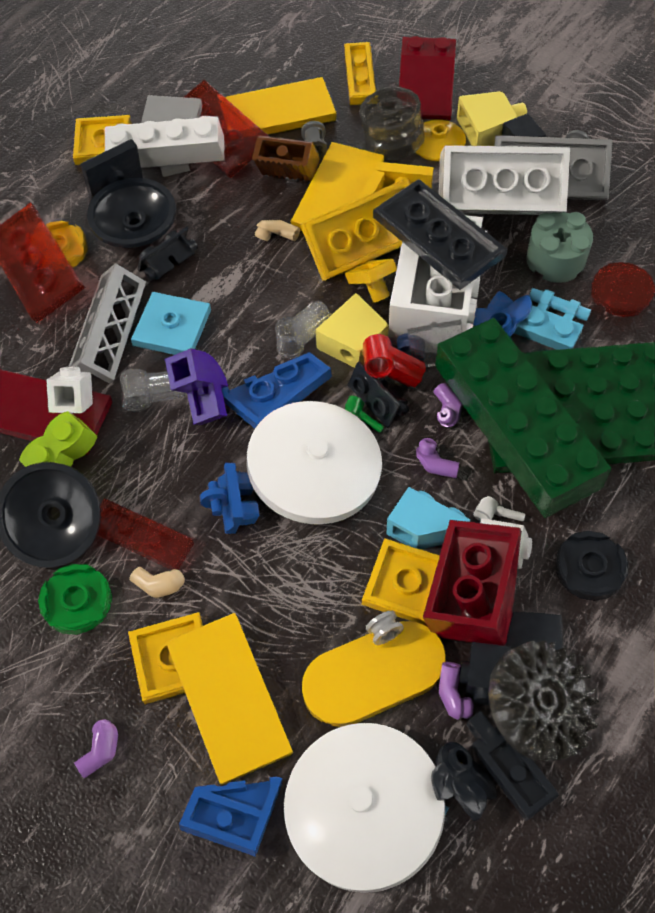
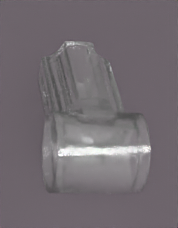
M321 301L313 302L296 316L284 317L276 323V348L280 356L291 359L303 353L304 344L316 336V329L331 316L325 304Z
M129 369L120 375L122 406L128 411L145 410L150 407L151 402L186 398V393L171 390L167 371L148 374L142 369Z

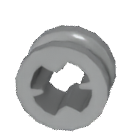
M393 610L376 616L366 625L367 632L374 634L373 642L375 645L387 643L403 631L404 626L402 623L395 621L397 615Z

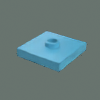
M152 292L131 338L133 346L173 355L190 348L195 349L211 312L210 303Z

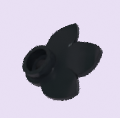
M447 742L439 749L435 759L436 767L431 774L435 796L439 801L447 800L454 796L471 819L477 821L486 809L487 799L494 800L497 798L495 783L488 771L482 765L472 760L467 749L457 742Z

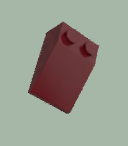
M418 36L402 38L397 118L451 120L456 39Z
M449 520L423 614V619L430 632L436 633L441 638L505 646L513 613L521 528Z

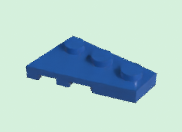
M309 352L275 366L272 373L258 379L255 375L244 379L245 384L229 390L228 386L222 388L224 403L255 429L274 410L303 400L332 377V372L329 366Z

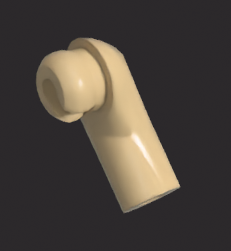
M261 220L256 225L258 228L255 231V236L264 241L270 240L271 233L292 241H296L300 234L299 227L282 220Z
M140 566L132 572L129 579L154 598L164 597L177 592L185 582L184 575L179 570L173 569L153 576Z

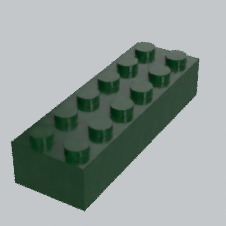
M495 318L438 343L435 367L544 518L603 489L612 468Z

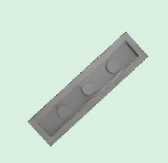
M116 263L101 275L69 367H79L80 372H91V374L108 383L114 381L146 281ZM122 279L135 287L133 294L125 295L121 286ZM121 303L126 314L125 318L120 320L117 319L113 310V305ZM113 328L118 339L117 343L109 345L104 334L105 329ZM104 352L109 363L108 370L94 364L97 354Z

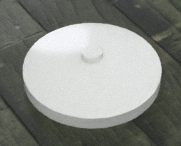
M304 401L288 404L274 410L257 425L249 441L246 466L249 480L256 494L276 513L301 523L329 524L354 515L370 501L380 480L382 456L375 436L357 416L329 403Z
M357 723L337 728L311 744L292 770L284 799V816L287 832L296 853L305 865L329 884L340 889L360 893L387 890L413 877L434 853L445 821V800L439 801L435 796L431 782V774L435 765L428 754L406 734L388 726L372 723Z

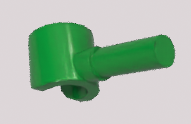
M349 396L345 404V410L351 412L365 424L381 433L384 426L362 411L365 405L364 401L357 396Z

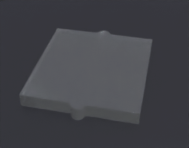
M461 319L443 323L432 322L431 325L407 329L411 356L424 362L425 367L435 366L438 343L463 332Z

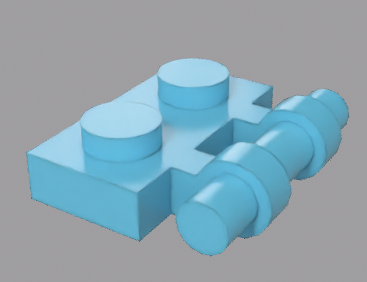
M532 288L530 298L539 304L537 307L532 305L530 314L526 319L517 324L514 333L556 350L573 349L584 326L573 320L576 317L587 321L591 309L580 306L581 302L573 299L567 301L556 297L554 292L547 289L543 292ZM549 307L565 313L564 316L549 312Z

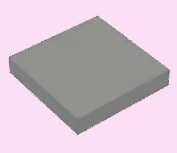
M148 95L141 123L146 121H171L176 118H200L203 104L201 99Z

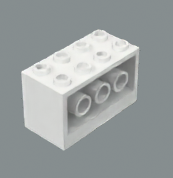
M445 145L440 153L439 195L463 214L540 215L542 213L566 212L570 147Z
M465 215L480 228L482 227L483 217ZM402 242L389 308L388 338H390L392 345H397V338L402 334L417 333L424 337L425 349L437 351L438 343L472 328L477 299L473 298L478 297L480 276L459 290Z

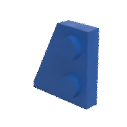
M277 776L269 777V781L246 784L245 781L229 782L225 786L206 785L195 787L179 823L180 830L256 857L282 787V778Z

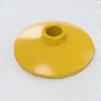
M446 120L426 121L418 125L411 135L413 150L422 158L430 161L440 162V153L445 145H466L464 131L458 125Z

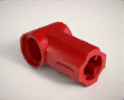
M374 334L367 337L363 342L364 366L369 376L374 378L387 376L408 387L412 386L414 388L422 381L423 374L426 371L425 363L392 347L391 340L387 336Z

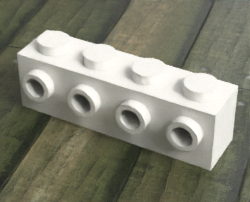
M202 116L194 119L176 118L171 121H146L139 124H117L105 127V151L133 139L138 147L141 168L225 160L224 134L218 116Z

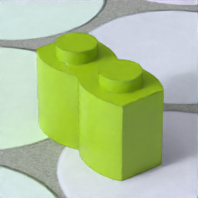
M66 411L50 422L44 432V436L36 438L26 446L19 461L25 467L41 462H55L71 467L75 459L84 456L93 447L97 435L82 420Z

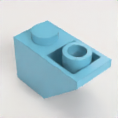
M408 487L387 518L386 534L405 545L422 550L443 545L449 520L470 522V519L466 518L460 510L454 507L448 508L436 502L430 494Z

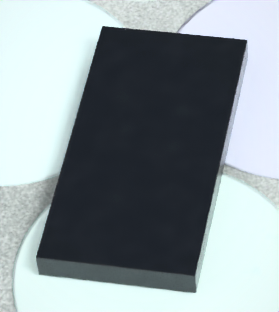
M420 179L373 209L374 219L459 290L506 257L507 248Z

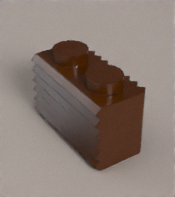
M267 136L257 137L252 157L263 176L266 174L268 177L271 175L273 177L278 176V178L283 176L284 179L287 177L289 180L292 178L294 180L299 179L300 181L304 179L305 182L308 180L312 181L319 163V156L313 142Z

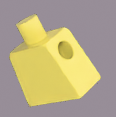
M500 91L460 96L457 120L472 146H494L495 136H502L504 122L527 114V108L523 102L511 105L505 94Z
M355 293L316 329L317 349L355 368L359 361L364 365V340L374 334H382L388 337L389 326L376 311Z

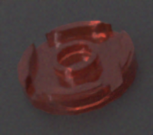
M625 262L610 263L600 268L594 276L591 288L593 299L598 306L601 304L606 308V312L622 317L638 315L643 309L648 308L647 306L651 304L655 292L652 277L644 269Z

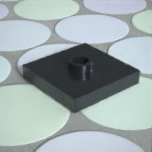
M133 139L123 142L80 164L90 202L102 188L109 184L127 178H143L138 147Z

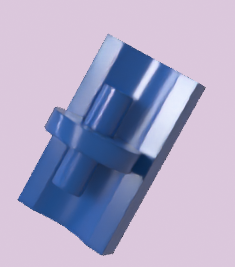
M225 463V473L217 481L208 483L209 489L200 495V503L205 508H211L212 515H223L225 534H235L239 525L256 523L259 517V509L256 501H241L240 495H251L254 490L248 473L237 472L235 463Z

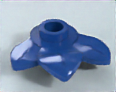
M497 292L487 309L476 308L473 325L477 326L495 318L510 337L515 332L517 324L526 319L531 312L532 301L530 295L522 296L513 302L503 292Z

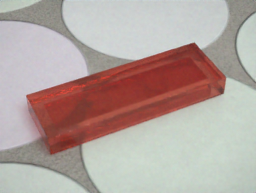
M104 498L100 504L101 524L98 536L170 570H178L194 545L192 538Z

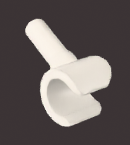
M489 496L481 499L474 511V517L480 521L481 518L492 520L494 514L522 522L525 518V513L499 506L498 502Z

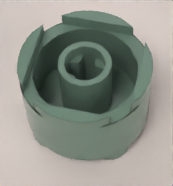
M579 212L542 213L537 217L532 227L526 261L530 270L534 273L536 270L543 275L542 279L556 283L571 281L577 277L578 273L583 272L593 242V232L587 222H585L586 218L583 214Z

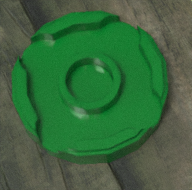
M72 564L62 567L54 572V576L48 582L45 581L41 587L38 599L40 613L52 629L62 634L78 635L91 631L104 620L111 607L112 593L107 579L89 565Z

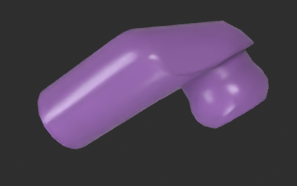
M441 383L433 392L443 404L440 412L437 413V419L442 426L452 427L460 419L463 404L446 383Z
M431 438L422 439L419 442V447L416 449V455L424 469L431 474L456 479L460 462L441 459L436 451L437 443Z
M443 662L439 684L441 700L449 716L456 720L460 717L468 719L473 714V702L469 697H460L458 684L461 666L454 662Z
M99 720L94 724L92 728L91 751L74 762L84 779L111 761L116 754L118 731L116 726L109 720Z

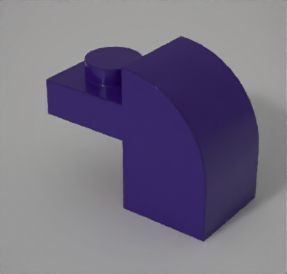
M190 348L165 359L170 388L172 391L187 393L193 424L204 425L227 416L222 388L228 386L227 380L220 365L211 355L204 351Z

